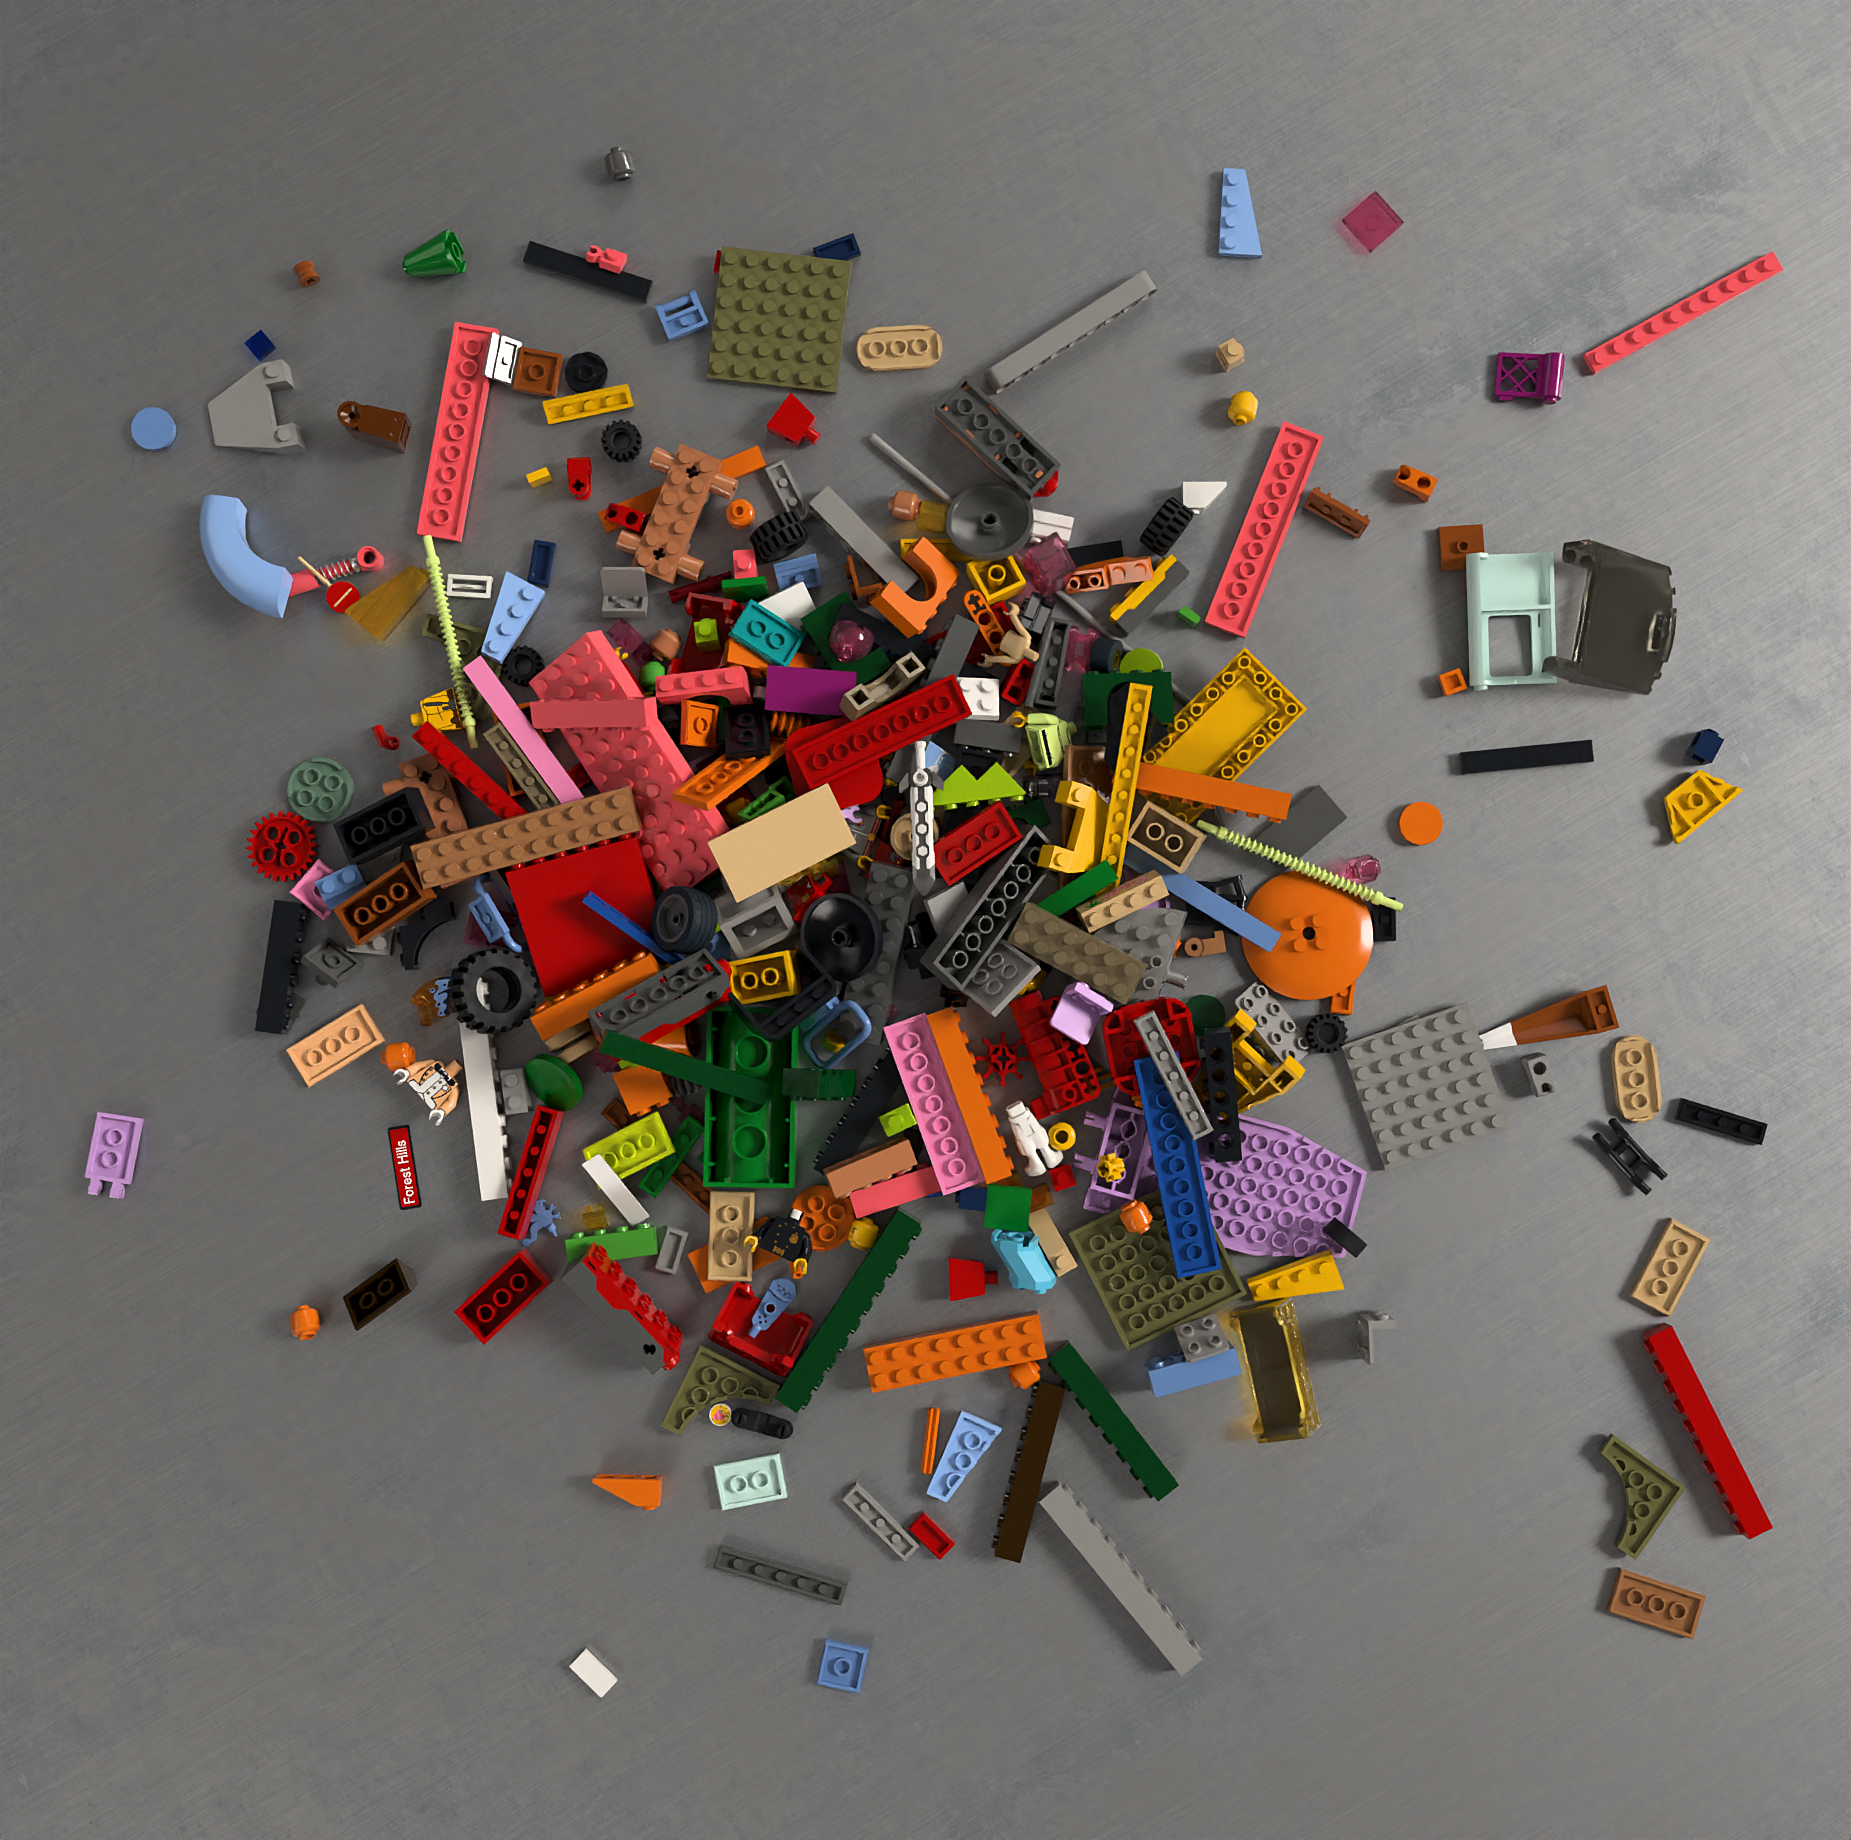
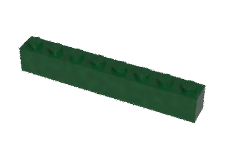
M1067 1340L1049 1354L1048 1359L1050 1362L1048 1366L1055 1375L1059 1372L1063 1377L1061 1383L1068 1392L1073 1390L1077 1396L1074 1400L1082 1410L1086 1408L1091 1415L1088 1418L1096 1428L1098 1426L1104 1431L1102 1436L1109 1445L1113 1443L1118 1449L1115 1452L1123 1463L1126 1461L1132 1467L1129 1469L1130 1473L1136 1481L1142 1480L1145 1484L1143 1490L1149 1498L1155 1497L1159 1502L1178 1487L1177 1480L1070 1341Z

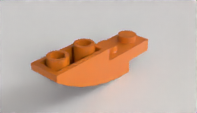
M1126 556L1077 567L1063 572L1062 576L1066 593L1072 594L1108 589L1110 585L1152 580L1154 573L1150 556L1138 558Z

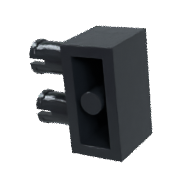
M928 912L918 913L915 916L916 921H911L905 925L910 943L903 950L909 969L926 968L919 960L937 937L931 925Z

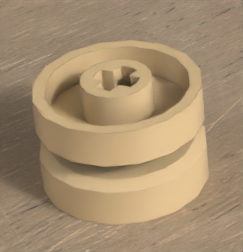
M907 813L898 818L892 826L890 839L895 852L902 858L912 861L913 852L911 813ZM933 818L934 843L941 838V829L935 818Z
M585 1019L552 1036L544 1044L550 1053L564 1049L556 1057L569 1066L598 1049L600 1042L595 1035L585 1039L582 1038L592 1030L588 1019Z

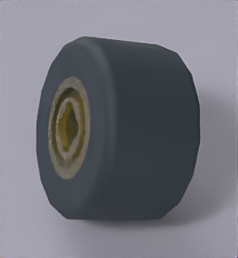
M1099 637L1093 644L1090 653V671H1098L1099 674H1108L1109 671L1113 670L1119 671L1121 660L1124 657L1122 642L1120 640Z

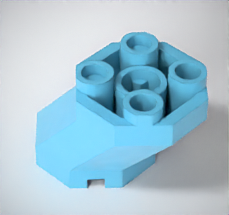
M996 1229L991 1235V1243L1009 1270V1281L1012 1282V1287L1018 1290L1031 1289L1037 1294H1045L1047 1289H1052L1056 1284L1057 1274L1038 1246L1039 1236L1035 1235L1033 1237V1232L1030 1230L1026 1233L1010 1230L1002 1232V1229Z

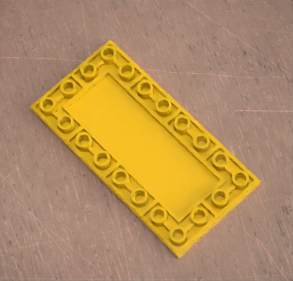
M1244 647L1174 717V725L1171 729H1167L1170 735L1141 758L1140 762L1235 781L1307 708ZM1150 792V795L1141 794L1147 801L1155 803L1189 825L1207 809L1202 807L1203 802L1194 801L1192 805L1180 802L1181 798L1172 796V800L1159 798V793Z

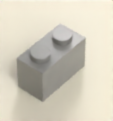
M525 1068L500 1071L506 1115L533 1111L530 1088L525 1078Z

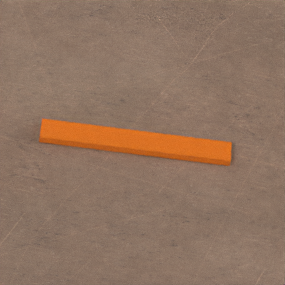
M758 445L721 460L724 464L721 473L736 480L767 467ZM697 471L690 473L689 475L692 479L693 476H698ZM663 485L618 503V505H623L651 516ZM606 508L602 511H599L598 515L601 519V522L604 526L606 533L608 534L612 531L620 529L621 527L610 524L604 520L606 511L608 509Z

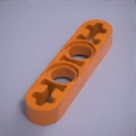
M968 590L963 595L965 608L972 620L980 625L978 630L994 656H1002V651L1000 649L995 651V648L1000 647L1005 636L1003 629L983 595L977 590ZM971 594L978 596L976 603L979 607L982 605L985 607L976 611L975 614L973 613V610H977L975 605L972 603L968 604ZM983 612L988 613L990 616V621L986 625H981L978 621L979 615ZM994 631H998L1001 635V640L996 644L991 643L989 639L990 634ZM999 663V664H1001V665H1003V666H1011V665H1013V664H1010V663Z

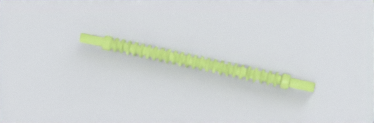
M426 535L423 536L427 554L425 559L426 566L429 567L428 572L431 573L429 575V578L432 579L430 583L434 585L432 587V590L435 591L433 596L436 597L434 601L438 603L436 605V608L439 609L437 614L441 616L439 617V620L442 621L440 626L443 627L441 632L445 634L443 635V639H446L444 644L447 645L445 650L449 652L447 654V657H450L448 662L451 663L449 668L453 670L451 675H454L452 681L456 683L453 686L457 688L455 693L458 694L456 699L460 701L458 702V705L461 706L459 711L462 712L460 717L464 719L462 720V727L466 728L470 750L479 748L474 728L476 721L472 718L474 713L470 711L472 710V707L469 706L471 701L468 700L470 695L466 693L468 691V688H465L467 683L464 682L466 677L462 675L464 673V670H461L463 664H460L462 659L458 657L460 655V652L457 651L459 646L456 645L458 641L454 639L456 637V634L453 633L455 628L451 626L453 625V622L450 621L452 616L449 615L451 610L447 608L449 607V603H446L448 598L445 597L447 592L443 590L445 588V585H442L444 580L441 579L443 574L439 572L441 567H438L440 560L435 554L432 536Z
M1200 819L1198 820L1197 828L1216 835V838L1219 840L1225 839L1226 843L1231 841L1232 845L1238 844V848L1243 846L1244 850L1249 849V852L1255 851V855L1260 853L1261 857L1266 856L1267 860L1272 858V861H1278L1279 865L1284 863V867L1288 865L1290 869L1295 868L1296 872L1301 870L1302 874L1307 873L1308 877L1312 875L1313 879L1319 878L1320 882L1324 880L1325 884L1329 882L1331 886L1336 885L1337 889L1341 887L1343 891L1348 890L1349 894L1353 892L1354 896L1360 895L1361 899L1363 897L1366 898V901L1370 899L1371 903L1375 905L1382 904L1398 912H1401L1403 908L1402 903L1383 896L1382 892H1373V889L1368 890L1367 886L1363 888L1361 884L1356 885L1355 881L1351 883L1350 879L1344 880L1343 876L1339 878L1338 874L1332 875L1331 871L1327 873L1326 869L1322 871L1320 867L1315 868L1314 864L1310 866L1309 862L1303 863L1302 859L1298 861L1297 857L1291 858L1290 854L1286 856L1285 852L1281 854L1279 853L1280 850L1274 851L1273 847L1269 849L1268 845L1262 846V842L1257 844L1256 840L1250 841V837L1245 839L1244 835L1239 836V833L1233 834V830L1229 832L1226 827L1220 826L1219 828Z

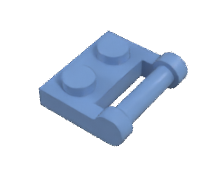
M695 289L689 291V294L663 305L661 303L655 305L669 342L710 326ZM693 302L694 306L666 317L665 313Z

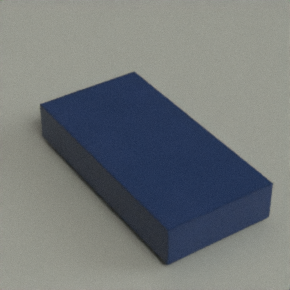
M854 233L813 248L815 257L848 261L861 256Z
M534 540L528 583L550 587L557 549L556 543Z

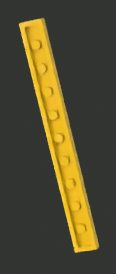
M1131 682L1129 685L1100 863L1108 860L1119 879L1096 893L1095 897L1118 887L1120 884L1153 688L1151 685Z

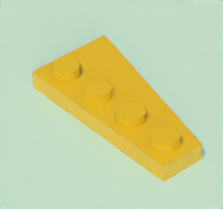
M1330 1249L1246 1279L1254 1301L1344 1289Z

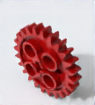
M279 811L278 817L272 812L270 813V819L263 816V824L255 822L258 829L257 831L250 830L254 836L253 838H247V841L251 842L252 846H248L246 849L252 851V854L247 856V858L255 859L251 866H259L257 873L262 874L265 872L264 878L270 879L272 877L273 881L276 882L279 881L280 877L282 882H287L288 876L292 881H296V874L303 877L304 873L302 870L308 871L310 869L308 864L316 862L312 859V856L319 855L318 852L314 851V848L320 846V844L313 842V840L318 838V835L311 834L315 828L312 826L306 827L309 821L305 819L301 821V816L298 814L293 818L292 812H287L285 816L283 811ZM277 828L278 836L276 839H272L271 831ZM295 833H299L300 840L294 844L292 837ZM280 844L286 845V849H280ZM269 850H272L274 856L270 861H268L266 858V853ZM293 854L295 862L289 865L287 862L288 856Z

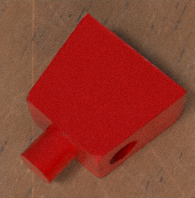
M792 393L788 395L766 425L767 431L770 434L797 447L802 444L804 439L815 445L821 437V434L813 429L816 424V418Z
M948 1256L950 1301L985 1295V1284H998V1271H985L984 1261Z

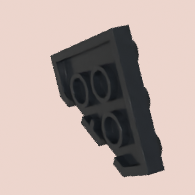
M1128 682L1110 697L1104 760L1114 773L1130 685ZM1150 708L1141 758L1170 735Z

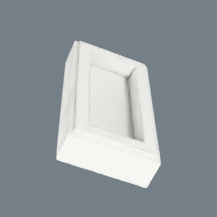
M587 1649L569 1666L601 1698L618 1680Z

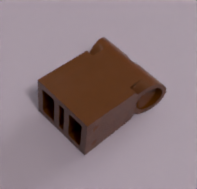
M346 401L339 406L337 410L338 419L353 438L363 439L369 443L405 454L412 428V423L406 413L370 405H361L355 401Z

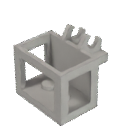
M720 875L722 885L716 887L719 894L712 897L715 902L718 914V924L739 960L745 959L799 932L776 884L736 903L723 875Z

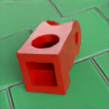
M609 503L604 520L608 523L642 536L650 519L643 512L615 503Z

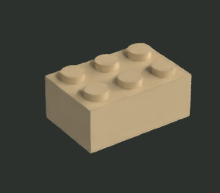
M1147 801L1129 830L1127 841L1180 874H1183L1207 836L1155 803Z

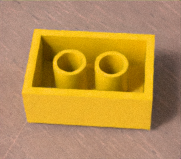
M786 950L728 962L732 969L729 981L731 992L743 1006L793 997L803 991L796 951Z

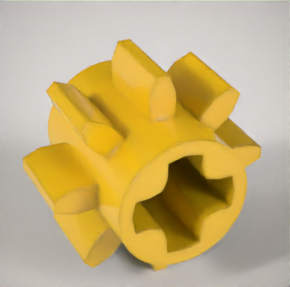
M1115 1153L1100 1156L1101 1161L1097 1164L1099 1176L1106 1177V1182L1121 1179V1173L1125 1170L1122 1158L1116 1157Z

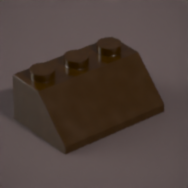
M396 1258L343 1296L356 1331L363 1328L415 1289L418 1283L410 1267Z

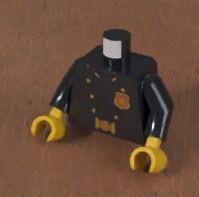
M792 1208L787 1219L780 1216L770 1218L758 1226L751 1236L745 1238L743 1247L748 1243L752 1244L750 1252H754L758 1244V1247L793 1262L794 1272H796L797 1267H803V1274H806L807 1264L813 1248L811 1235L807 1233L808 1229L799 1225L804 1212Z

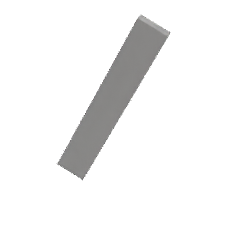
M1154 1010L1134 1019L1133 1022L1192 1139L1196 1140L1214 1131Z

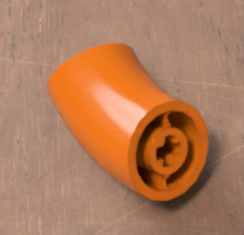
M697 1020L690 1021L651 1044L696 1057L701 1050V1032Z

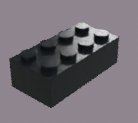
M405 787L333 824L350 865H363L436 828L420 789L415 787Z

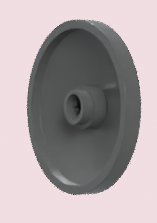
M986 482L974 485L960 493L949 507L946 517L949 539L960 553L975 560L995 561L1009 557L1019 551L1032 534L1034 515L1030 501L1020 490L1005 483Z

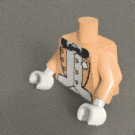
M430 1059L418 1061L404 1068V1070L398 1069L393 1073L392 1077L396 1074L402 1076V1080L396 1083L398 1085L402 1084L407 1077L409 1078L407 1082L433 1110L428 1120L433 1116H437L439 1120L436 1121L435 1125L438 1126L441 1124L443 1116H446L457 1105L461 1082L457 1079L456 1075L464 1067L457 1059H454L447 1066L442 1061Z

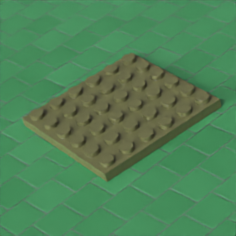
M722 246L707 378L837 394L852 262Z
M1159 1188L1136 1199V1201L1145 1203L1153 1217L1149 1224L1150 1228L1142 1234L1127 1231L1119 1218L1122 1206L1068 1231L1127 1351L1173 1330V1327L1188 1323L1247 1294L1214 1225L1213 1229L1221 1269L1177 1278Z

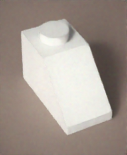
M1183 482L1180 487L1181 503L1194 512L1193 516H1197L1199 513H1203L1225 490L1227 482Z

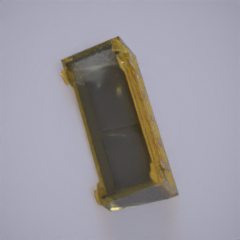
M1277 1298L1234 1308L1229 1312L1228 1323L1235 1332H1239L1258 1417L1253 1424V1434L1257 1437L1258 1444L1310 1438L1321 1427L1293 1298Z

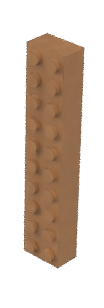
M626 785L418 842L410 846L423 889L635 832L641 830L642 824L631 786Z

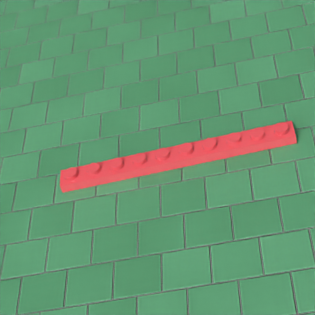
M1772 251L1589 351L1582 357L1594 375L1779 274L1784 269Z

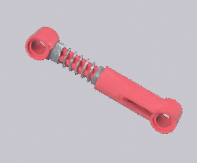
M364 546L356 555L351 556V558L348 557V560L343 559L342 562L337 561L336 564L331 563L330 566L325 565L326 567L324 568L320 566V569L318 567L314 569L330 582L331 579L336 580L337 577L347 576L348 573L353 574L354 571L357 573L360 571L377 572L384 565V557L374 547ZM374 554V561L372 563L367 564L366 560L368 556ZM307 568L291 573L293 582L289 597L320 588L321 584L324 583Z

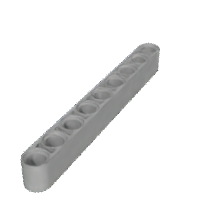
M1146 271L1138 273L985 372L984 376L996 394L1004 391L1152 296L1157 291L1156 286Z

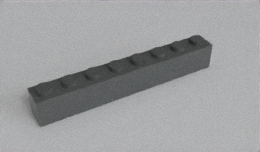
M957 614L952 616V618L948 617L943 627V630L946 631L943 639H938L934 648L937 653L934 659L930 658L926 666L927 676L925 679L922 678L920 680L917 690L954 674L957 680L980 627L979 624ZM933 734L919 740L926 742L925 751ZM915 742L893 752L890 760L886 759L882 767L884 772L883 778L899 784L906 773L916 769Z

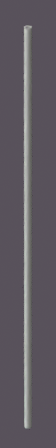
M875 433L871 436L869 440L950 507L954 501L953 498ZM1017 552L1012 555L1016 564L1102 636L1108 639L1120 640L1123 644L1125 655L1133 650ZM1172 683V694L1187 705L1192 699Z

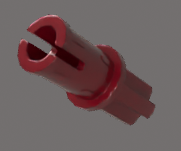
M896 797L892 798L889 805L891 810L888 809L885 814L890 819H883L879 832L876 835L878 838L885 841L890 840L892 826L898 819L904 805L903 800Z

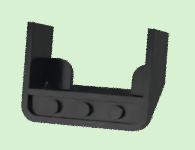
M799 940L795 942L796 956L809 970L801 979L803 991L770 1017L762 1012L751 1015L732 992L728 994L732 1010L754 1034L768 1042L779 1041L833 999L837 993V985L834 979Z

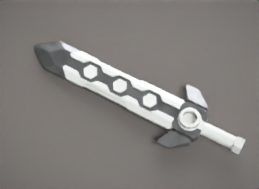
M916 741V769H912L910 773H906L899 783V792L902 793L910 788L913 883L920 893L926 896L935 882L932 785L943 791L944 782L934 771L932 772L930 769L925 768L926 742Z

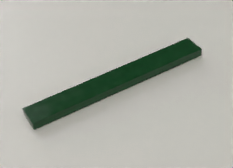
M605 1029L598 1047V1051L761 1105H764L772 1086L769 1082L609 1029Z

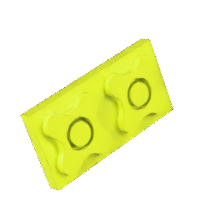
M654 1112L582 1149L586 1161L600 1154L619 1179L622 1180L675 1153L676 1150L659 1112Z

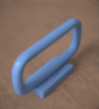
M490 873L475 878L473 887L478 898L468 904L489 943L502 938L505 945L513 952L522 953L530 950L527 940L521 944L514 942L509 934V928L488 893H485L482 884L492 882L502 896V891L491 879ZM504 899L508 908L513 914L515 920L517 921L519 927L524 933L515 903L510 905V903Z
M837 996L799 1025L801 1030L806 1032L802 1037V1048L811 1062L820 1069H830L870 1035L872 1028L868 1016L856 1002L852 1000L841 1002ZM844 1010H852L863 1026L862 1031L827 1061L821 1060L811 1047L810 1040Z

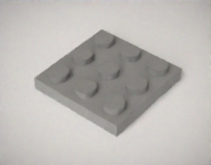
M1000 938L961 992L993 1017H996L1041 968L1014 946Z

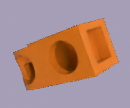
M1401 465L1393 479V483L1397 487L1419 496V499L1426 503L1438 481L1437 478L1407 465Z

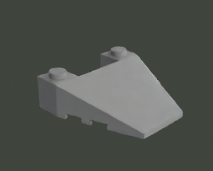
M283 359L259 364L208 403L215 446L240 450H256L257 452L264 453L272 452L281 455L306 451L302 429L295 423L280 426L276 424L271 392L294 388L290 367Z

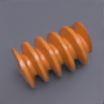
M773 710L769 719L770 733L778 729V736L786 732L787 739L794 731L811 726V719L807 717L803 721V717L800 714L794 719V712H789L786 716V711H779L778 713V711Z

